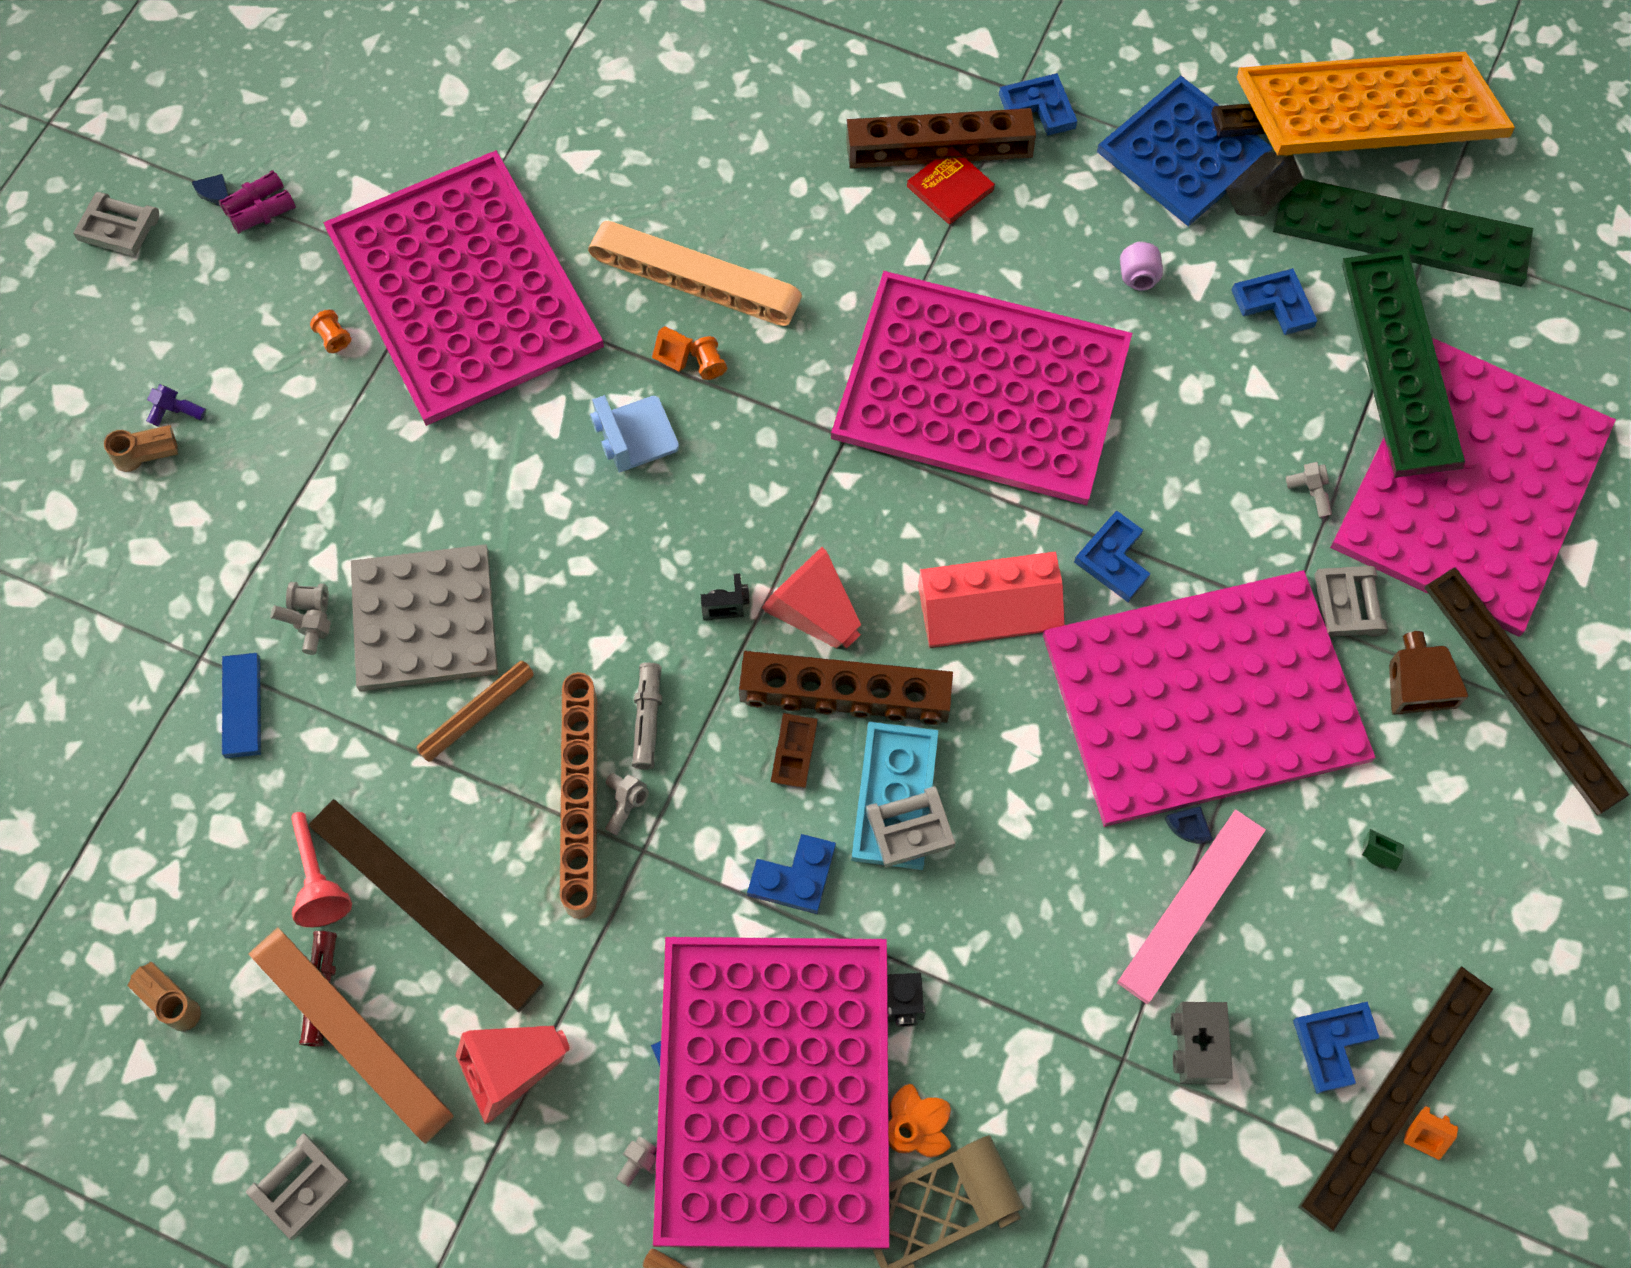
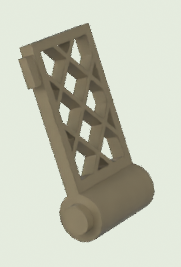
M991 1135L973 1141L959 1150L889 1183V1193L897 1190L894 1200L889 1199V1204L891 1205L889 1226L896 1207L917 1214V1218L910 1237L889 1229L890 1235L908 1241L903 1258L888 1265L882 1249L872 1250L880 1268H915L913 1262L991 1224L998 1222L1000 1229L1020 1220L1019 1211L1025 1207ZM953 1163L959 1176L954 1193L933 1186L937 1171ZM932 1173L928 1183L918 1180ZM910 1183L926 1188L919 1210L898 1202L902 1188ZM961 1185H963L969 1199L958 1195ZM931 1190L952 1198L945 1220L924 1212ZM956 1200L972 1205L979 1221L965 1228L949 1222ZM922 1217L943 1224L939 1240L930 1245L915 1239ZM947 1227L958 1230L944 1238ZM913 1244L923 1247L909 1255Z

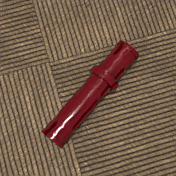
M314 931L310 961L331 983V976H335L336 973L333 959L337 933ZM303 1015L299 1045L310 1047L324 1046V1036Z

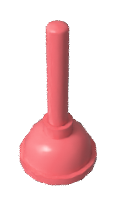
M296 812L291 816L306 879L304 880V887L297 894L295 906L292 909V918L297 925L302 927L326 926L345 917L352 908V900L348 893H345L338 884L326 880L325 875L321 874L306 815L303 812Z

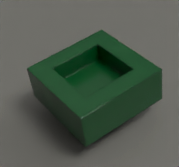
M1370 829L1363 842L1362 856L1366 857L1370 863L1377 867H1388L1396 871L1403 860L1404 845Z

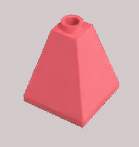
M823 547L773 592L761 607L766 613L836 649L841 644L847 649L861 635L857 631L861 623L832 561Z
M554 1025L469 1030L462 1033L456 1058L484 1123L493 1121L561 1063L565 1053L569 1051V1044L562 1030L556 1032Z

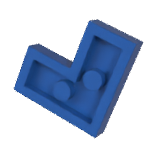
M1057 73L1000 87L999 97L1004 109L1031 108L1032 113H1038L1047 136L1076 129L1077 118Z
M1293 268L1234 283L1231 291L1243 317L1273 309L1284 335L1314 328L1317 323L1316 316Z
M1117 510L1079 552L1074 561L1075 564L1127 602L1132 599L1151 574L1125 555L1141 537L1143 529Z
M801 834L792 867L756 859L747 896L818 914L836 843Z
M1368 1001L1297 1017L1293 1020L1316 1094L1355 1085L1356 1081L1345 1048L1376 1041L1380 1038Z

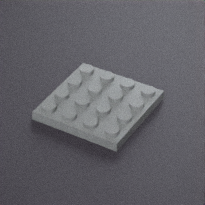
M487 544L350 561L356 687L359 692L498 674L490 561Z

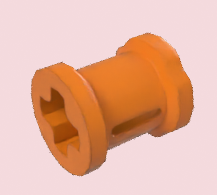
M334 310L321 311L311 319L310 327L315 333H319L328 353H337L350 344L352 338L349 332L344 330L338 323V315Z
M711 336L699 338L691 344L690 348L691 355L696 357L700 366L699 373L704 380L715 379L723 375L728 369L725 361L720 358L718 353L717 339Z

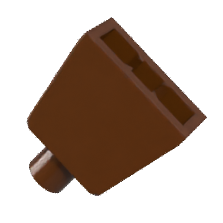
M1413 631L1403 635L1405 649L1398 651L1389 664L1392 715L1457 709L1468 698V693L1449 649L1446 646L1427 647L1423 631Z

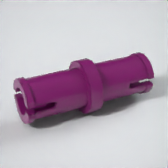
M271 170L268 174L252 183L245 182L241 185L242 188L218 202L225 215L228 216L254 205L253 201L257 199L262 200L279 189H283L284 185L277 173Z
M286 189L263 201L257 199L253 201L254 205L228 216L237 234H240L260 223L266 225L271 222V218L295 209L296 206Z

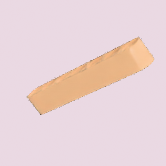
M611 221L601 223L588 248L590 255L604 264L780 326L790 324L802 298L801 292L791 284Z

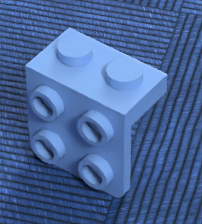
M605 395L592 399L595 411L590 414L592 424L596 433L602 432L605 440L601 441L605 455L608 460H614L619 473L678 451L679 444L657 396H650L611 410Z

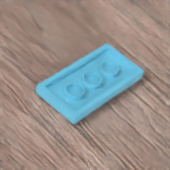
M868 722L851 861L884 865L873 829L868 820L866 806L875 803L881 806L924 793V789L933 786L939 730ZM929 807L884 819L883 822L885 827L928 815L930 809ZM925 856L893 866L923 870Z

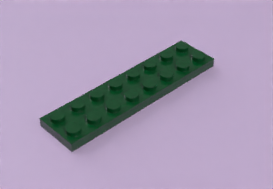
M1285 175L1273 232L1371 254L1408 249L1412 263L1522 287L1527 279L1533 228Z
M1408 249L1343 258L1342 269L1394 478L1463 469L1465 459Z

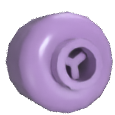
M1136 242L1125 248L1121 253V276L1127 286L1135 290L1145 291L1154 287L1162 278V257L1158 247L1146 242Z

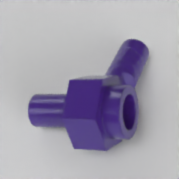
M159 384L157 389L152 388L147 398L148 401L153 403V407L146 421L159 427L166 410L175 413L183 412L201 421L205 416L206 409L188 400L181 401L177 399V391Z

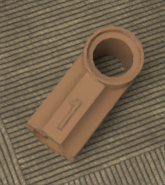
M171 425L132 434L126 430H115L108 434L104 440V448L112 463L118 470L123 472L136 470L142 462L178 455L177 441ZM124 449H128L127 451H125V452H123V453H119L120 451H122V450H124Z
M149 962L144 966H140L131 975L127 986L155 1013L159 1021L177 1031H187L196 1026L201 1016L199 1004L188 997L155 963ZM183 1003L182 1012L179 1016L173 1018V1010L176 1006Z

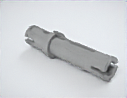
M642 663L639 666L638 692L634 695V703L637 704L632 761V767L636 769L649 770L655 766L658 706L662 704V695L659 694L662 666L656 663Z

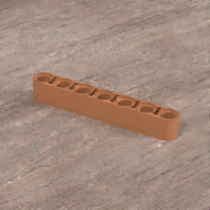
M580 672L567 676L562 685L560 898L568 915L575 919H584L590 916L596 909L597 695L592 679L585 673ZM577 689L588 690V693L582 698L572 697L573 692ZM584 721L588 723V726L582 731L571 730V727L576 722ZM583 754L588 756L587 761L582 765L571 764V760L576 755ZM578 788L588 790L587 795L582 799L576 800L570 797L572 792ZM578 822L588 824L586 831L582 834L577 835L570 832L571 827ZM576 857L588 859L586 866L579 870L571 869L570 863ZM577 892L588 894L587 900L582 905L575 906L569 903L571 896Z
M278 927L248 953L424 1144L429 1142L454 1117L449 1109Z

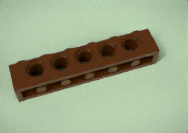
M1031 108L847 119L846 129L849 169L929 164L936 159L966 158L968 161L1033 158L1036 139ZM953 147L963 156L946 155L948 154V149Z
M744 651L739 684L740 702H745L746 705L755 708L776 705L787 711H799L801 708L815 709L817 713L824 715L845 712L850 713L851 716L856 718H869L871 715L884 716L887 720L893 722L914 719L920 720L925 725H939L941 722H948L953 671ZM774 678H779L785 682L779 688L770 687L767 683ZM807 682H815L820 687L815 691H806L802 688V685ZM848 685L854 689V692L849 695H843L837 691V688ZM875 689H884L889 693V696L886 698H876L871 692ZM911 692H917L924 699L920 702H913L906 695Z

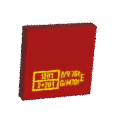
M950 147L946 156L963 155L955 148ZM966 158L933 160L907 180V188L949 225L993 192L995 184Z

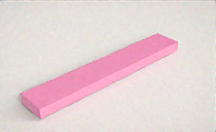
M1236 809L1234 810L1121 975L1117 984L1147 1005L1149 1004L1266 829Z

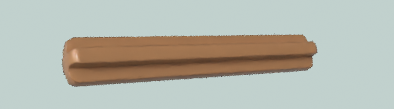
M523 660L515 664L419 743L416 747L419 754L426 761H432L530 680L534 675L531 667Z

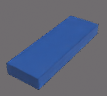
M258 653L222 656V755L224 758L261 755L260 656Z

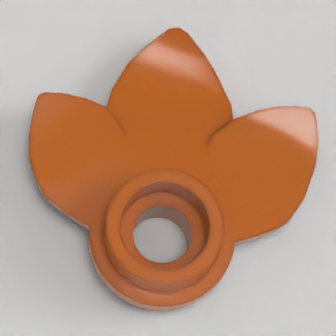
M913 1084L900 1088L890 1102L892 1119L888 1122L889 1146L894 1151L903 1154L916 1151L930 1158L942 1155L951 1147L949 1139L941 1132L950 1118V1104L937 1097L921 1100ZM904 1127L908 1129L911 1137H903L900 1134L899 1128Z

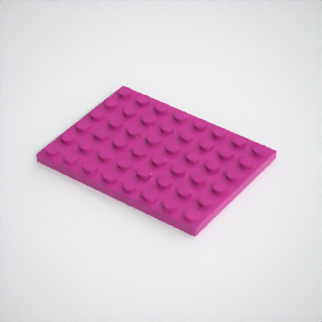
M497 150L323 222L426 426L604 347L599 332Z
M883 271L831 431V439L1087 506L1132 333Z
M1432 338L1465 459L1464 467L1458 470L1394 478L1385 438L1383 437L1330 548L1368 566H1374L1376 570L1427 594L1428 592L1424 588L1427 584L1456 567L1504 630L1520 637L1527 627L1616 419Z
M1304 570L1055 627L1043 632L1045 645L1104 827L1370 763L1376 758Z
M665 937L653 1247L889 1249L887 939Z

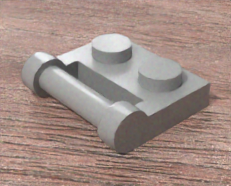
M96 192L73 234L78 241L136 256L151 226H155L159 220V209L149 205L145 207L112 199L108 194ZM112 211L115 213L137 218V221H132L129 219L121 218L103 212Z
M1374 566L1317 569L1314 574L1322 618L1329 637L1350 635L1381 636L1388 632L1387 622L1382 619L1375 585V580L1378 577ZM1354 581L1361 583L1368 620L1361 619Z
M935 786L924 789L922 794L881 806H878L877 803L866 806L868 820L873 829L885 868L955 847V841ZM929 807L931 814L885 827L883 822L884 819Z
M305 1133L295 1141L297 1145L259 1184L254 1182L245 1191L256 1205L292 1241L351 1182ZM309 1156L313 1162L273 1201L269 1194Z

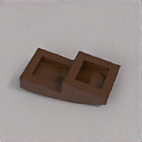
M783 713L771 776L772 783L806 788L818 719Z

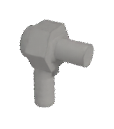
M1318 462L1305 464V471L1303 473L1286 476L1288 489L1308 486L1310 495L1315 497L1319 518L1332 516L1329 497L1323 488V485L1329 484L1325 464L1319 465Z
M274 605L270 615L271 619L293 624L299 633L305 635L302 652L306 654H316L319 638L324 639L329 634L331 621L327 620L326 613L319 610H308L303 615L298 611Z
M612 773L607 777L606 785L616 791L615 799L618 801L616 803L617 808L605 829L614 835H618L631 809L642 806L646 802L649 792L646 788L647 784L629 774L623 779Z
M640 1136L636 1142L631 1141L622 1154L628 1158V1161L616 1179L629 1187L640 1169H644L651 1174L656 1173V1156L654 1155L657 1152V1148Z

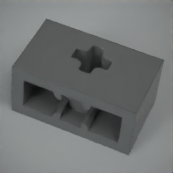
M1181 1002L1175 1009V1013H1171L1170 1017L1171 1034L1177 1035L1178 1050L1173 1052L1174 1073H1179L1180 1084L1228 1083L1233 1079L1227 1002ZM1198 1035L1200 1042L1207 1043V1046L1202 1051L1199 1044L1193 1043V1040Z

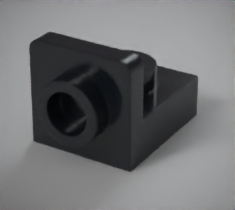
M740 573L733 574L734 592L716 589L708 592V594H700L703 620L744 617L743 605L750 604L748 584H741Z
M921 973L887 975L888 1022H895L897 1027L918 1025V1020H924L926 1009L923 1003Z

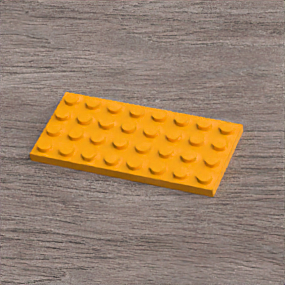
M1467 52L1239 67L1236 77L1277 156L1458 141L1465 142L1483 139L1492 140L1511 137L1515 128Z

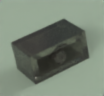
M1265 152L1226 188V192L1237 215L1265 216L1303 180V176L1293 154L1277 156L1276 152Z

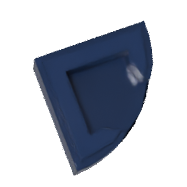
M223 174L192 181L197 195L201 199L215 203L217 206H220L219 200L229 196Z
M1201 806L1169 814L1165 817L1169 828L1185 841L1195 844H1207L1213 840Z

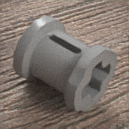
M290 582L288 584L286 592L287 609L294 611L298 609L319 610L326 613L329 600V591L326 584H319L317 587L299 586L297 582Z

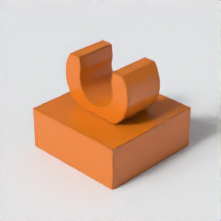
M664 326L658 331L652 358L680 372L686 367L693 339Z
M1425 1106L1405 1132L1404 1143L1440 1160L1457 1138L1458 1127L1451 1124L1450 1118L1446 1115L1441 1119L1430 1114V1108Z

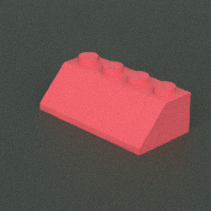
M1056 551L920 569L918 590L929 648L1043 633L1044 630L1065 625L1063 584Z

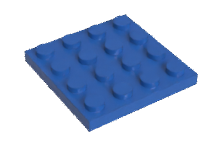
M1180 75L1099 143L1097 153L1189 227L1267 159L1273 147L1257 135L1218 138L1211 112L1214 106L1219 105Z

